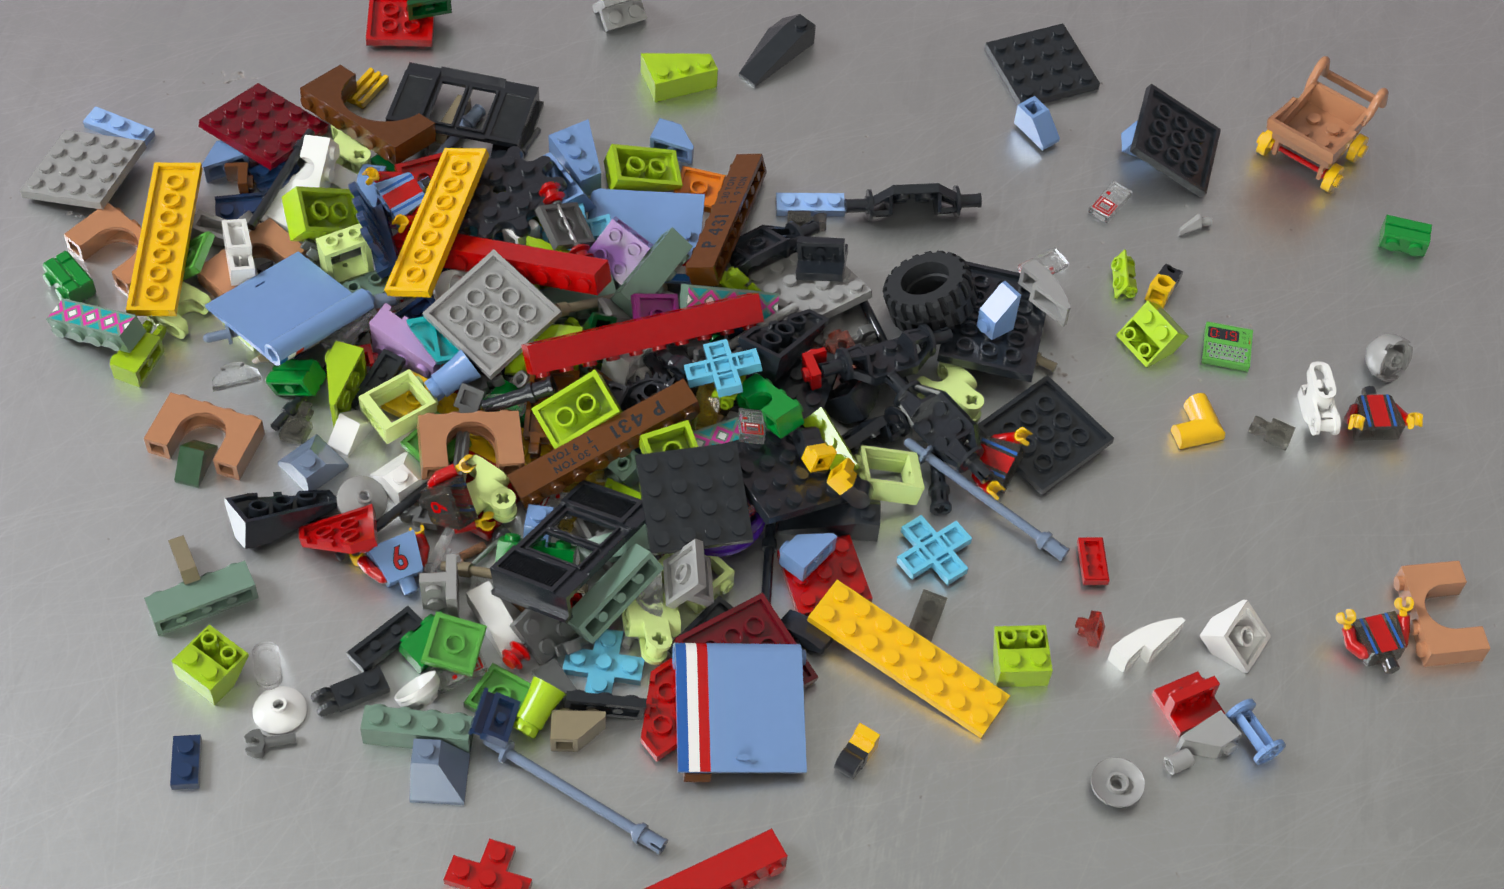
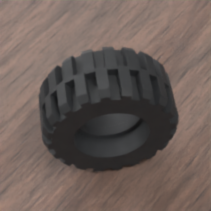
M937 250L935 253L927 251L922 255L916 254L911 259L902 261L899 267L896 266L891 271V275L888 274L882 291L891 319L899 330L916 329L921 324L928 325L932 331L943 329L944 327H949L952 330L955 328V325H961L965 321L966 316L969 317L972 314L973 308H975L978 292L969 265L962 257L952 252L945 253L944 251Z

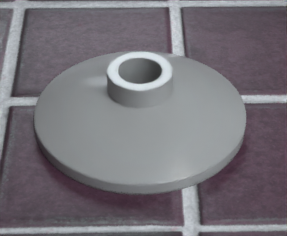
M354 476L347 479L340 486L337 493V506L341 514L373 504L376 512V521L384 514L387 507V494L382 485L375 479L368 476ZM362 493L366 494L368 500H362L359 495Z
M1113 757L1107 758L1096 765L1091 775V786L1095 795L1102 802L1112 807L1124 808L1140 800L1145 790V780L1142 772L1134 763L1123 758ZM1112 784L1119 785L1121 789L1114 788Z

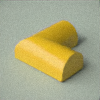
M1197 393L1189 397L1183 407L1190 421L1175 424L1171 427V433L1179 449L1224 440L1225 431L1205 393Z

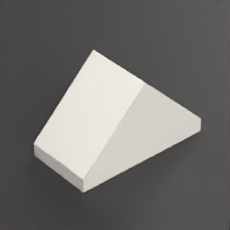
M358 410L339 413L328 445L334 451L349 458L374 427L363 413Z

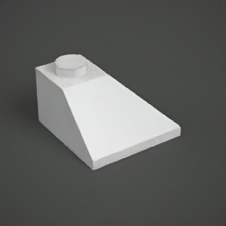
M407 451L370 474L371 478L382 485L387 496L395 505L427 481L421 478L420 463Z
M1242 600L1213 616L1200 634V638L1212 655L1241 672L1248 673L1271 638V635L1249 601Z

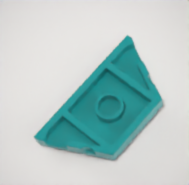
M424 317L406 319L407 326L437 365L447 363L459 351Z

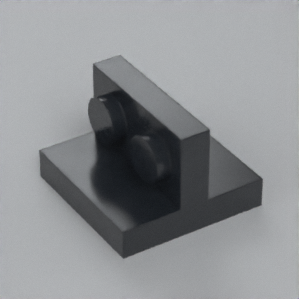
M798 236L796 280L843 282L848 255V244H845V238Z

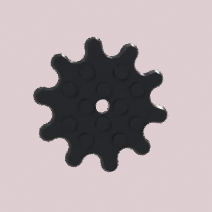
M512 146L501 158L491 159L488 157L458 232L466 227L473 226L478 228L477 237L493 240L496 233L502 229H510L516 236L525 237L531 233L529 221L537 216L535 210L539 205H544L543 200L546 197L539 195L542 185L550 181L560 183L561 188L559 191L563 192L567 189V183L562 177L545 176L554 166L549 156H541L533 161L522 160L524 157L523 151L518 146Z

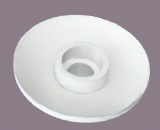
M277 686L266 690L257 698L253 706V718L256 725L262 731L271 735L293 732L301 726L307 715V704L303 695L296 689L287 686ZM278 704H283L279 709L274 708Z

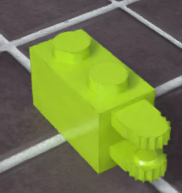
M149 320L143 322L142 325L146 333L130 353L119 350L112 356L110 367L115 379L141 387L165 352L162 340L166 334V327L158 325L157 329L151 334L153 323Z

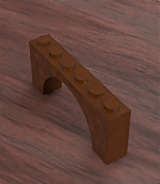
M342 65L333 68L300 87L301 105L306 110L314 113L320 119L325 120L336 129L344 132L394 165L402 163L436 142L435 123L420 113L398 121H374L362 118L351 112L345 106V103L352 95L357 93L356 74Z

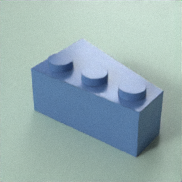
M589 119L548 135L549 152L563 165L586 195L590 196L594 190L600 189L601 170Z
M549 152L543 155L549 156L554 164L553 168L545 176L562 177L567 183V189L563 191L565 197L561 203H583L586 213L596 208L595 204L552 153Z

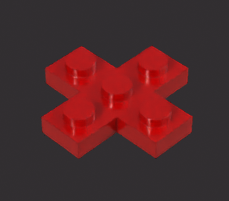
M490 838L480 863L453 855L443 879L445 885L459 889H531L533 883L531 878L508 872L516 852V847Z

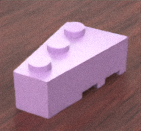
M385 303L369 322L373 352H377L379 356L385 348L405 358L406 364L403 368H408L425 378H432L431 375L445 364L437 365L407 326L406 319L408 318L405 316L403 319L399 318L390 311L392 307Z

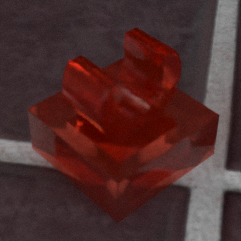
M1091 610L1089 619L1077 618L1075 628H1079L1077 635L1086 637L1088 646L1099 648L1105 630L1102 612Z

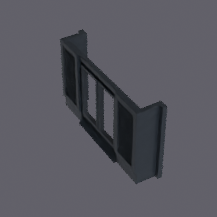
M409 62L385 119L386 121H398L410 118L418 113L429 119L443 84L463 87L465 90L452 124L433 121L436 133L505 147L518 146L522 149L536 128L544 102L539 101V87L510 82L504 78L453 68H438ZM473 90L496 94L482 130L459 126Z
M582 480L516 546L513 545L490 567L494 585L491 594L567 624L573 618L570 599L645 524L642 500ZM567 514L614 531L601 544L554 527ZM545 535H549L593 552L579 565L535 550L533 547Z

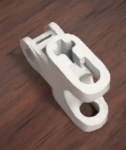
M1313 362L1307 370L1308 384L1301 385L1298 392L1303 419L1309 424L1312 436L1326 431H1330L1332 435H1338L1341 420L1334 401L1336 386L1331 368L1327 363ZM1315 371L1322 372L1324 379L1317 380Z

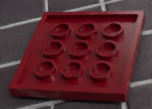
M259 83L199 119L198 125L199 128L269 170L274 169L290 157L294 144L298 139L302 138L307 129H312L315 132L314 136L322 137L329 131V124Z
M763 592L676 637L674 643L797 644ZM807 659L806 664L803 665V688L816 682L818 679V675Z

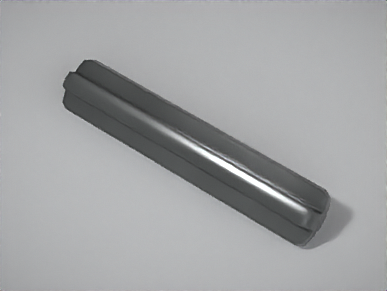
M459 431L456 434L453 461L455 465L459 464L460 460L469 454L470 433L467 431ZM460 471L458 476L451 479V483H466V473ZM451 486L452 488H465V486Z

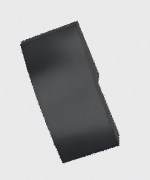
M790 609L782 617L781 621L791 636L799 639L801 648L822 654L834 639L807 621L808 616Z

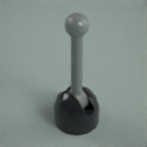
M499 525L492 533L493 542L471 563L476 566L497 546V541L501 536L511 532L505 526Z

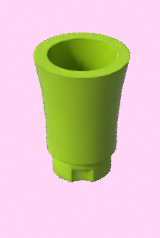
M533 676L528 693L516 715L517 718L513 728L530 738H535L552 714V710L556 708L566 694L544 680Z

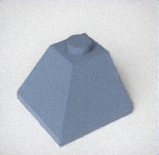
M318 434L277 462L305 491L319 489L349 467L348 463Z
M414 739L410 767V803L465 805L470 754L442 740Z

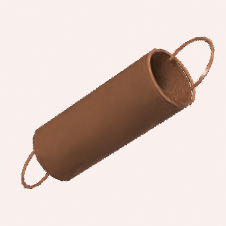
M485 541L458 553L462 561L482 553L487 548L484 543Z

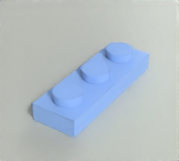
M96 106L83 120L84 127L107 136L144 140L146 146L155 136L153 128Z
M776 193V216L845 217L844 193Z

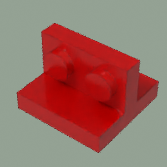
M1197 671L1156 688L1152 693V696L1178 737H1181L1220 710L1226 714L1215 698L1220 685L1215 675L1205 679Z

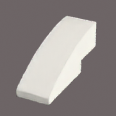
M246 219L222 220L231 286H236L255 276L251 240Z
M487 581L466 592L467 604L480 624L487 626L485 635L502 659V650L507 649L510 651V642L521 643V640L509 626L513 622L509 612L501 599L491 594L493 586Z
M1182 617L1166 619L1137 629L1112 646L1108 660L1122 672L1126 671L1139 657L1148 664L1181 633L1186 620Z

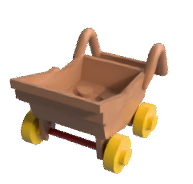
M1323 56L1311 72L1299 98L1292 97L1283 107L1268 118L1267 131H1263L1258 137L1256 152L1266 156L1272 150L1271 154L1276 156L1278 151L1314 170L1317 172L1316 179L1319 181L1321 178L1323 179L1320 188L1329 193L1334 187L1338 188L1344 178L1342 176L1344 167L1335 162L1348 149L1345 158L1353 163L1359 157L1363 158L1369 148L1367 146L1369 137L1362 133L1359 134V132L1373 118L1378 108L1386 107L1389 91L1386 88H1381L1375 95L1329 70L1330 58ZM1321 75L1371 102L1369 107L1366 108L1318 82L1319 76ZM1285 145L1289 147L1290 149L1298 152L1299 154L1319 164L1320 167L1314 165L1313 163L1307 161L1306 159L1298 156L1297 154L1291 152L1290 150L1282 146Z

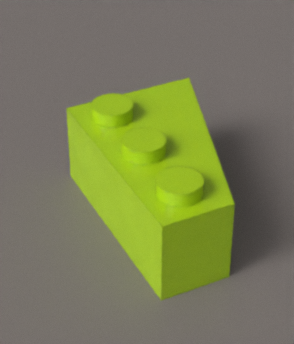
M641 53V74L654 102L717 88L718 68L711 54Z

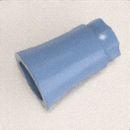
M460 349L451 360L431 375L432 378L427 379L424 384L432 395L440 401L445 395L448 397L460 389L462 383L468 384L481 376Z

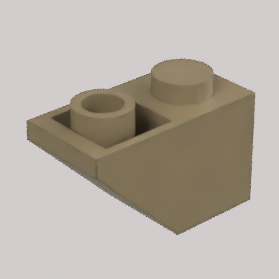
M569 708L552 710L551 751L578 752L606 729V711H599L597 709L573 711Z

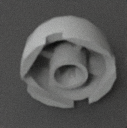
M1383 334L1368 344L1366 349L1365 362L1368 370L1383 382L1396 380L1399 376L1395 374L1401 369L1405 371L1412 359L1413 347L1409 345L1411 342L1396 334Z

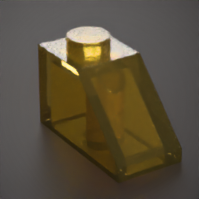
M714 382L699 386L696 398L701 413L691 422V428L694 430L717 424L719 421L721 409L719 399L711 397L715 389Z

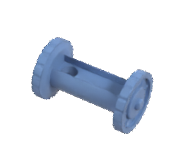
M1247 699L1232 707L1226 713V716L1232 723L1236 722L1252 743L1258 752L1253 760L1257 765H1261L1279 755L1286 747V744L1282 739L1273 741L1252 712L1256 707L1255 701Z

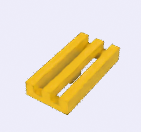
M370 67L356 82L357 93L352 95L347 102L364 109L389 82V76H382L379 71L375 73L374 69ZM376 81H378V82L372 87V89L370 90V87H371Z

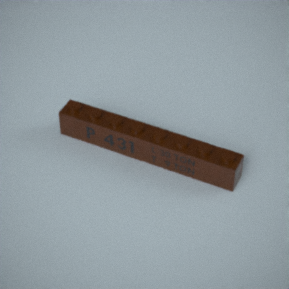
M736 154L733 163L730 164L728 175L724 178L721 190L718 191L716 202L711 207V213L705 221L702 233L699 234L696 247L692 250V256L689 262L686 263L685 272L690 278L691 285L719 286L767 173L762 154Z
M682 379L510 473L507 476L511 486L525 509L528 508V504L539 505L545 498L561 493L567 486L584 480L596 470L606 468L612 461L628 456L632 450L639 447L640 435L686 420H693L701 413L698 400L685 380Z

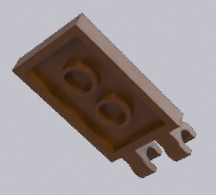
M559 369L550 371V375L553 376L556 382L558 392L581 378L580 370L559 373ZM530 374L529 382H539L545 380L546 377L536 378L535 375ZM551 396L539 399L538 403L535 404L527 402L523 438L524 440H530L528 449L530 459L541 457V444L552 445L532 411L533 407Z

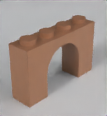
M107 203L103 210L97 209L67 231L64 237L68 249L85 261L104 246L115 242L130 243L138 249L141 226L136 220H130L126 217L120 208H115L110 203ZM137 250L133 256L112 271L115 286L127 296L129 295Z
M271 218L258 224L254 231L251 230L249 232L253 259L266 258L277 264L298 251L308 258L306 255L307 250L300 248L302 244L298 241H290L289 233ZM225 248L204 262L201 272L197 274L199 284L215 298L238 286H231Z
M170 392L144 437L148 453L171 459L187 433L199 427H214L226 434L213 459L216 473L240 481L265 435L262 420L254 415H244L231 408H221L207 401L201 402L191 399L184 394L178 395Z
M501 410L499 412L476 411L474 413L451 412L449 414L426 413L418 415L417 434L422 480H429L437 470L448 466L447 446L456 438V434L459 431H467L470 434L486 439L495 451L496 467L506 475L520 469L525 464L519 411Z
M1460 561L1401 566L1394 577V588L1402 598L1403 607L1406 606V597H1411L1414 600V606L1411 610L1407 611V614L1410 615V634L1414 636L1416 653L1418 657H1421L1423 666L1483 661L1491 649L1483 626L1457 629L1444 627L1430 617L1425 607V600L1454 596L1461 593L1467 581Z

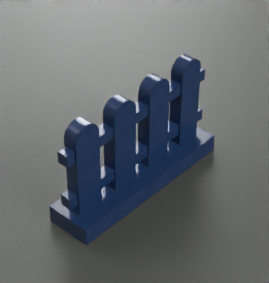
M354 181L348 184V187L354 196L352 202L358 211L356 217L363 227L360 229V232L371 249L376 272L383 279L391 275L399 256L387 212L382 203L373 207L359 185Z

